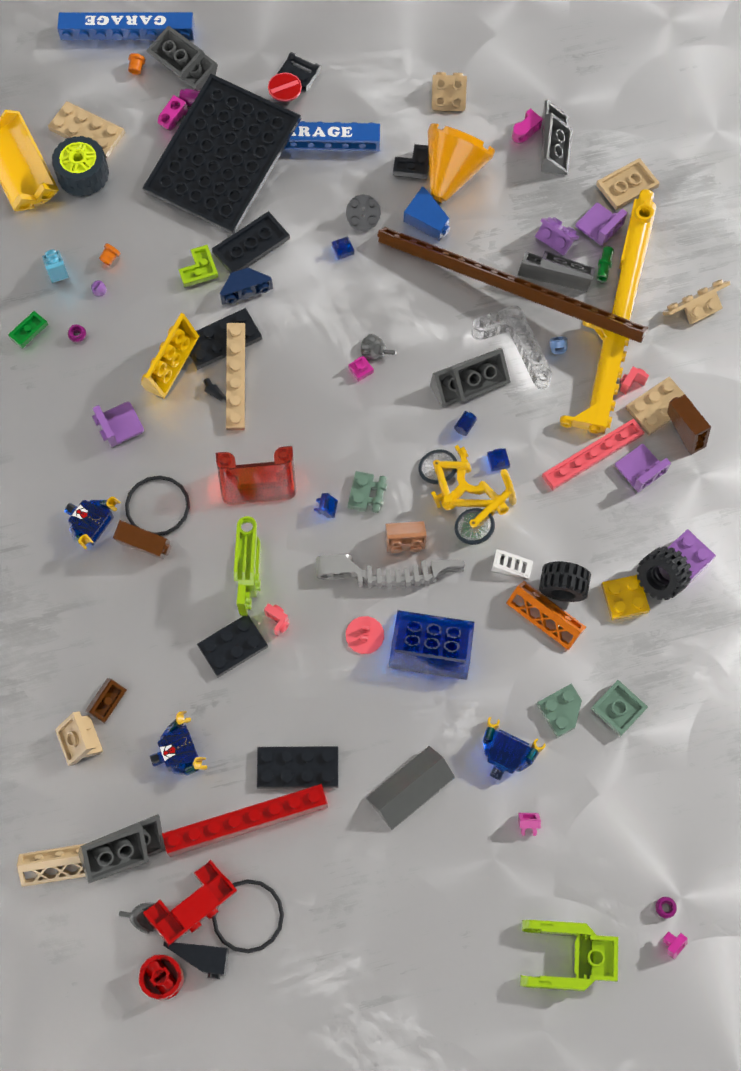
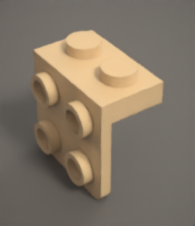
M436 72V75L432 76V110L464 111L466 108L467 76H463V73L446 75L445 72Z

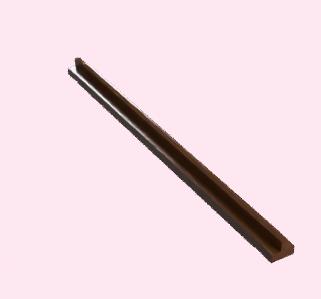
M387 227L378 230V242L381 244L383 243L389 247L399 249V251L401 250L405 253L407 252V254L409 253L415 257L433 262V264L451 269V271L469 276V278L471 277L506 292L508 291V293L510 292L516 296L518 295L535 303L537 302V304L539 303L568 316L581 319V321L583 320L615 334L617 333V335L619 334L642 343L647 333L648 327L631 322V320L406 234L398 233Z

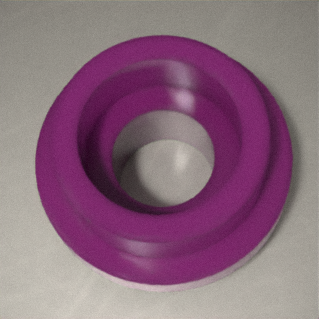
M72 325L68 330V337L72 342H81L86 337V330L80 325Z
M662 897L656 902L655 909L660 917L667 919L675 915L677 906L673 899ZM663 904H667L669 906L668 912H665L662 909Z

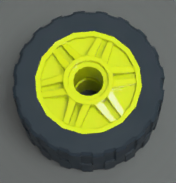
M74 136L65 139L54 149L52 166L58 183L67 193L82 197L92 195L105 186V183L108 181L109 169L103 148L97 141L89 137Z

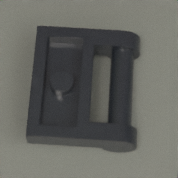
M290 52L277 74L291 73L297 76L301 81L302 90L307 92L320 73L321 65L313 64ZM293 63H297L312 71L311 73H309L301 68L294 66Z

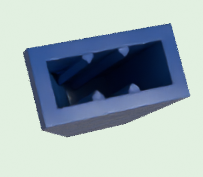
M422 186L404 211L403 222L440 241L443 235L446 236L450 230L449 217L426 188Z

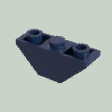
M251 268L232 272L220 292L222 305L232 304L237 300L248 299L253 295L268 292L273 289L272 278Z

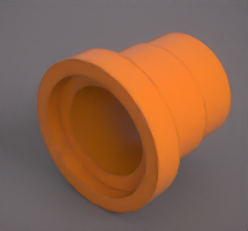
M137 53L129 54L128 71L135 75L141 74L142 66L146 61L145 57Z
M106 243L99 259L110 266L121 253L115 247Z

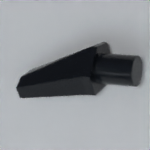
M210 378L203 380L206 386L204 389L206 393L220 401H226V396L217 384H212Z

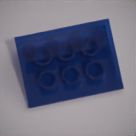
M397 610L388 668L467 680L475 622Z

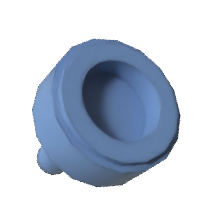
M558 336L549 340L553 354L560 355L567 351L568 339L566 337Z

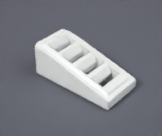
M497 549L491 571L529 580L533 561ZM500 559H504L503 566L499 564ZM508 561H512L510 568L507 567ZM515 562L519 563L518 570H514ZM523 564L527 565L525 573L521 572Z

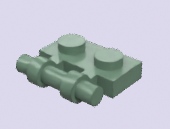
M356 471L348 508L366 512L367 506L371 505L373 506L372 512L379 513L380 507L383 506L384 502L382 497L387 488V477L380 476L378 482H373V474ZM371 490H376L375 497H370Z

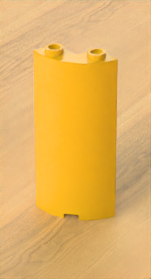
M4 110L0 116V184L14 211L35 208L34 205L40 202L44 204L54 197L59 189L20 112Z

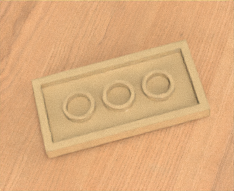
M67 101L48 125L50 131L66 139L74 136L92 138L103 148L105 158H108L125 134L124 128Z

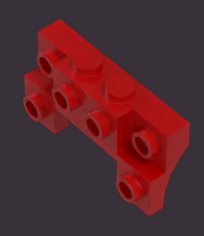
M211 860L194 872L195 877L202 886L173 908L171 912L161 899L143 912V915L168 946L187 932L191 931L193 933L202 926L200 923L206 917L209 920L219 912L217 908L237 892V889L230 880L220 872Z

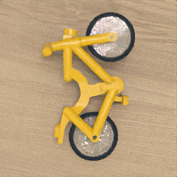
M455 446L461 461H457L456 457L447 450H433L421 459L418 470L424 481L440 485L442 493L436 495L435 491L431 492L437 508H440L442 505L445 510H452L455 507H485L484 509L472 508L464 511L459 515L454 526L456 536L463 543L476 545L485 542L494 532L495 521L493 515L497 511L499 515L508 512L509 508L505 503L507 498H509L511 505H515L517 502L508 471L502 469L500 472L506 489L498 495L485 481H480L477 486L466 482L465 474L471 472V466L467 460L469 455L464 447ZM457 473L459 485L450 493L447 481ZM466 491L478 495L486 493L492 500L459 498Z

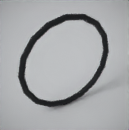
M160 475L147 477L136 483L128 493L125 502L127 519L131 525L139 527L134 523L129 512V502L135 490L148 481L158 479L170 481L178 486L185 496L186 509L184 516L176 526L169 530L154 533L159 536L168 535L177 530L187 519L190 509L189 495L183 485L173 478Z
M246 879L234 882V887L244 884L260 885L268 890L277 901L280 917L278 928L271 939L255 948L235 947L227 942L218 930L216 915L212 917L214 931L224 945L236 952L252 953L263 950L274 942L282 929L284 912L282 902L274 889L261 881Z

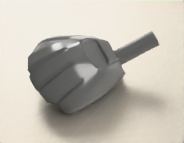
M369 334L363 339L361 344V354L366 360L380 359L385 357L386 354L396 355V351L387 350L383 340L375 334Z
M142 903L135 907L131 913L119 912V916L130 918L132 925L145 934L155 931L143 915V912L155 903Z

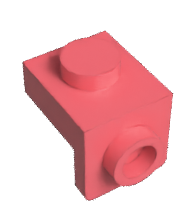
M633 366L629 374H624L620 380V384H622L620 392L626 395L634 381L645 385L649 375L644 370Z
M268 603L264 612L267 617L278 623L274 628V633L279 636L289 626L288 615L283 613L284 610L278 605L272 606Z

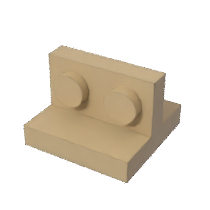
M80 711L73 712L55 729L68 766L77 764L82 758L99 755L103 752L90 715L81 716Z

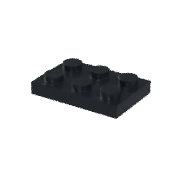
M249 615L242 616L197 644L217 678L268 648L266 641Z

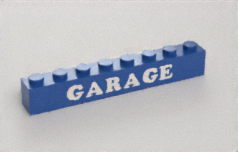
M59 12L57 29L60 40L67 41L156 40L166 27L170 26L186 39L194 40L195 23L193 12Z
M300 121L284 149L380 151V124L372 122L325 123Z

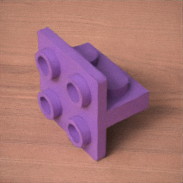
M555 217L542 218V225L535 235L537 239L562 255H566L574 240L579 239V236L576 235V230L569 226H562V221Z

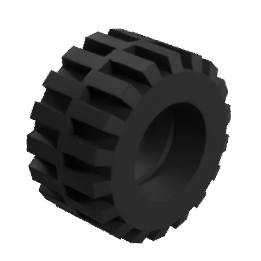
M667 546L659 547L639 562L637 579L641 581L639 584L641 587H644L645 590L643 591L646 594L649 592L650 597H657V600H669L688 586L687 584L691 581L690 576H692V571L689 570L691 565L690 563L687 564L686 560L688 559L686 556L683 557L681 555L682 552L679 550L676 552L675 548L672 547L669 549ZM659 567L668 573L670 580L662 576Z
M555 561L546 563L542 568L539 591L545 596L558 601H583L588 597L591 572L578 564Z

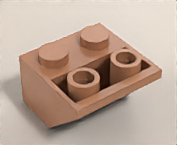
M424 521L385 524L387 552L397 554L408 550L420 552L425 549L427 535Z

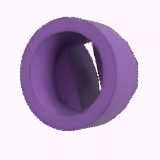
M100 280L94 281L91 285L92 293L95 296H103L106 293L105 284Z

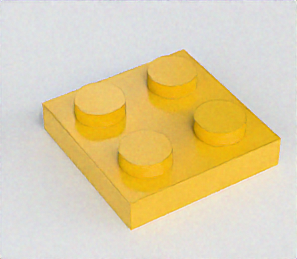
M637 575L602 582L601 586L611 620L650 612L646 594L643 591L644 588L640 586L639 583L641 581L637 579Z

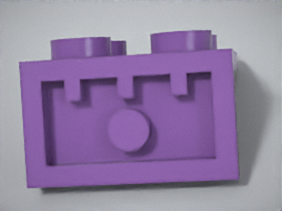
M596 203L576 223L575 227L600 246H603L624 225L628 212L621 209L618 213L615 212L613 214L601 204Z
M641 444L615 463V467L638 493L664 475L671 465L667 458L660 462L644 444Z

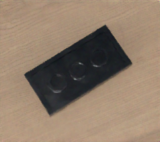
M268 211L213 247L212 253L231 274L232 272L249 267L288 241L290 235Z
M246 308L196 331L199 338L189 356L197 370L227 356V323H245V347L262 340V335Z
M338 746L257 747V789L310 788L322 784L323 788H338Z

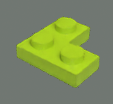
M208 245L190 249L195 264L178 269L184 288L218 278V272Z

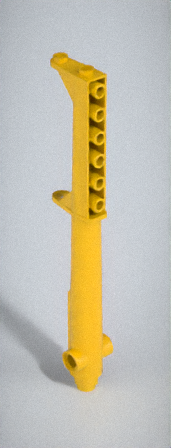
M647 189L641 190L639 198L634 200L619 269H621L612 310V314L628 320L631 318L656 212V204L652 202L654 193ZM583 321L582 324L594 329L603 341L590 406L575 417L561 416L560 422L561 426L565 428L573 426L588 430L593 434H605L606 428L611 426L612 417H609V413L614 411L616 401L613 400V395L618 394L620 384H616L617 378L621 379L623 368L620 367V363L625 361L627 351L623 350L624 346H628L629 339Z

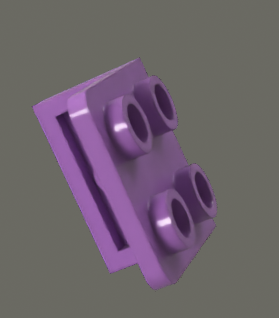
M125 402L105 412H102L99 405L92 408L95 414L92 418L96 426H101L102 430L99 432L104 441L108 440L111 448L144 432V428L130 402Z

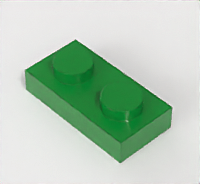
M33 311L8 336L23 349L48 323L38 313Z

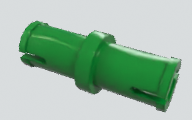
M609 246L603 248L602 257L598 262L599 270L596 279L600 282L608 280L609 269L612 268L614 249Z

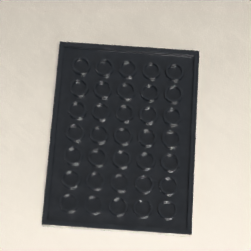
M210 74L142 189L150 195L234 234L302 119L301 115L216 75Z

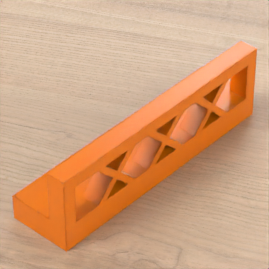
M525 581L516 587L506 602L507 605L568 650L586 629V626ZM517 594L524 599L525 605L519 606L513 602ZM530 608H537L541 617H533ZM545 620H553L556 624V629H549L546 626ZM568 631L573 635L569 643L562 638L561 632Z

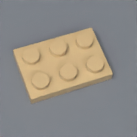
M639 158L598 180L596 186L614 209L618 210L638 199L641 190L647 189L652 191L658 188L660 183Z
M669 376L629 403L625 409L649 436L671 421L667 413L669 402L673 398H679L685 394Z

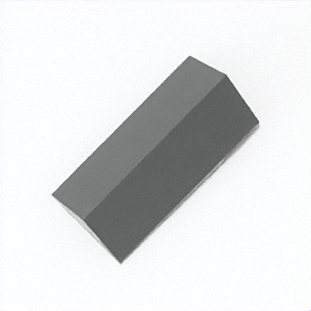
M167 26L146 50L147 53L195 90L202 89L210 74L216 75L218 64L205 55L203 50L170 26Z
M546 100L542 113L541 172L567 175L573 129L568 126L569 116L549 100Z
M548 251L544 252L543 257L525 252L517 275L587 292L594 277L595 268Z
M499 348L432 373L430 387L441 406L445 407L457 401L465 402L510 383L503 349Z
M428 746L366 797V799L389 828L393 830L435 796L455 776L445 759Z
M157 814L80 846L78 855L88 883L149 862L148 857L166 851L160 816Z

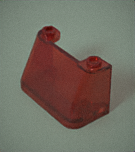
M292 446L278 448L274 453V462L236 465L233 454L229 452L215 453L221 497L226 504L287 500L296 495L297 487Z

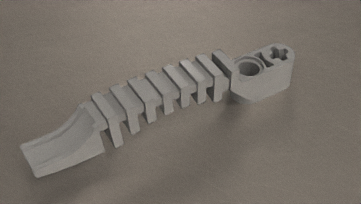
M349 554L316 557L317 578H356L358 587H363L364 582L368 588H372V586H377V588H382V586H386V588H391V586L410 588V585L420 587V584L429 586V583H435L445 573L464 571L465 562L460 560L431 561V574H428L426 560L421 561L420 567L422 575H419L418 566L413 565V576H410L409 568H404V576H400V569L395 570L394 576H391L390 569L385 570L386 575L382 576L381 568H376V575H372L371 565L367 566V570H362L353 562L352 555Z

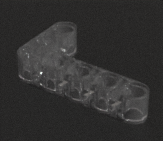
M510 306L474 320L472 327L474 339L484 340L509 331L534 385L538 389H546L550 385L552 371L520 307ZM532 361H537L539 364H534Z

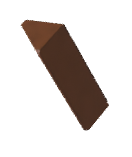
M107 678L85 712L105 723L127 689L114 680Z

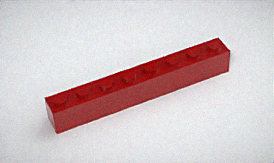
M322 784L171 830L162 833L166 852L172 857L328 808V803Z

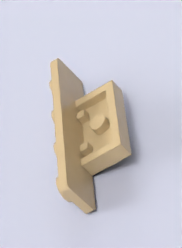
M722 279L712 283V287L702 288L697 291L698 294L694 296L688 295L682 298V302L668 305L667 310L662 313L663 315H672L684 309L689 324H693L723 309L717 291L731 285L730 281H723Z

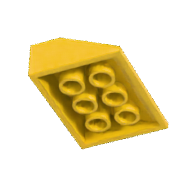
M180 313L174 325L170 327L168 336L161 343L159 352L152 359L147 373L141 379L140 384L146 391L165 399L199 338L198 333L185 314Z

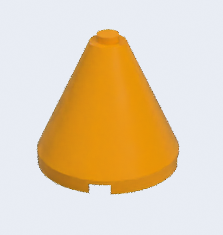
M432 123L428 129L430 195L433 196L436 202L442 203L451 198L493 158L495 150L491 146L488 147V150L485 149L483 141L465 132L445 126L444 129H437L439 124Z

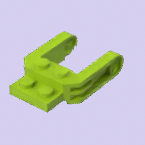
M249 516L239 519L236 530L234 581H238L237 607L240 616H248V610L252 609L251 597L257 598L258 591H261L259 574L261 544L257 536L256 521ZM244 523L253 525L252 530L248 532L243 531L241 527Z
M522 920V932L576 936V940L574 942L575 978L520 975L521 987L585 991L595 980L618 982V937L598 936L587 923Z

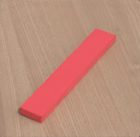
M633 418L542 473V477L553 491L640 438L645 432Z

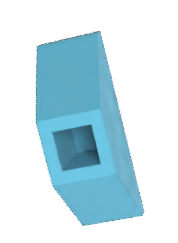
M55 249L46 251L42 257L51 282L54 283L69 278L59 250L55 251Z

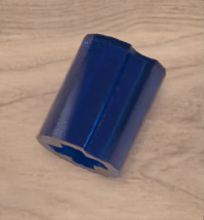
M464 411L455 424L454 429L459 434L467 436L476 423L477 417L471 412Z

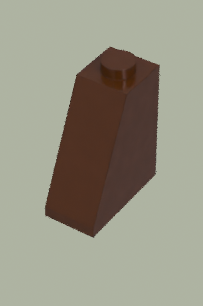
M686 395L673 398L669 402L667 413L686 449L692 455L707 446L711 426Z
M119 520L113 536L114 540L122 545L164 559L165 555L168 556L171 550V541L167 538Z

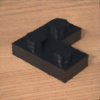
M414 144L412 158L395 157L393 175L427 179L429 169L428 145Z

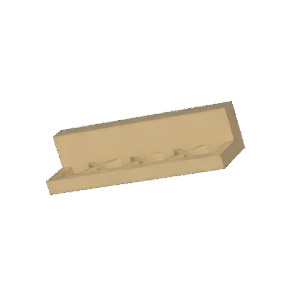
M84 844L19 854L17 870L21 886L86 877L78 855L80 846ZM74 864L79 867L76 871L70 872L67 869H65L67 865ZM47 868L58 870L55 875H49L44 871ZM33 871L37 875L35 878L26 879L24 872Z

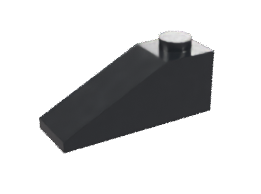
M164 941V947L201 972L208 974L207 978L220 979L221 975L226 976L228 948L176 942L168 946Z

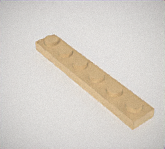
M227 323L226 430H245V323Z

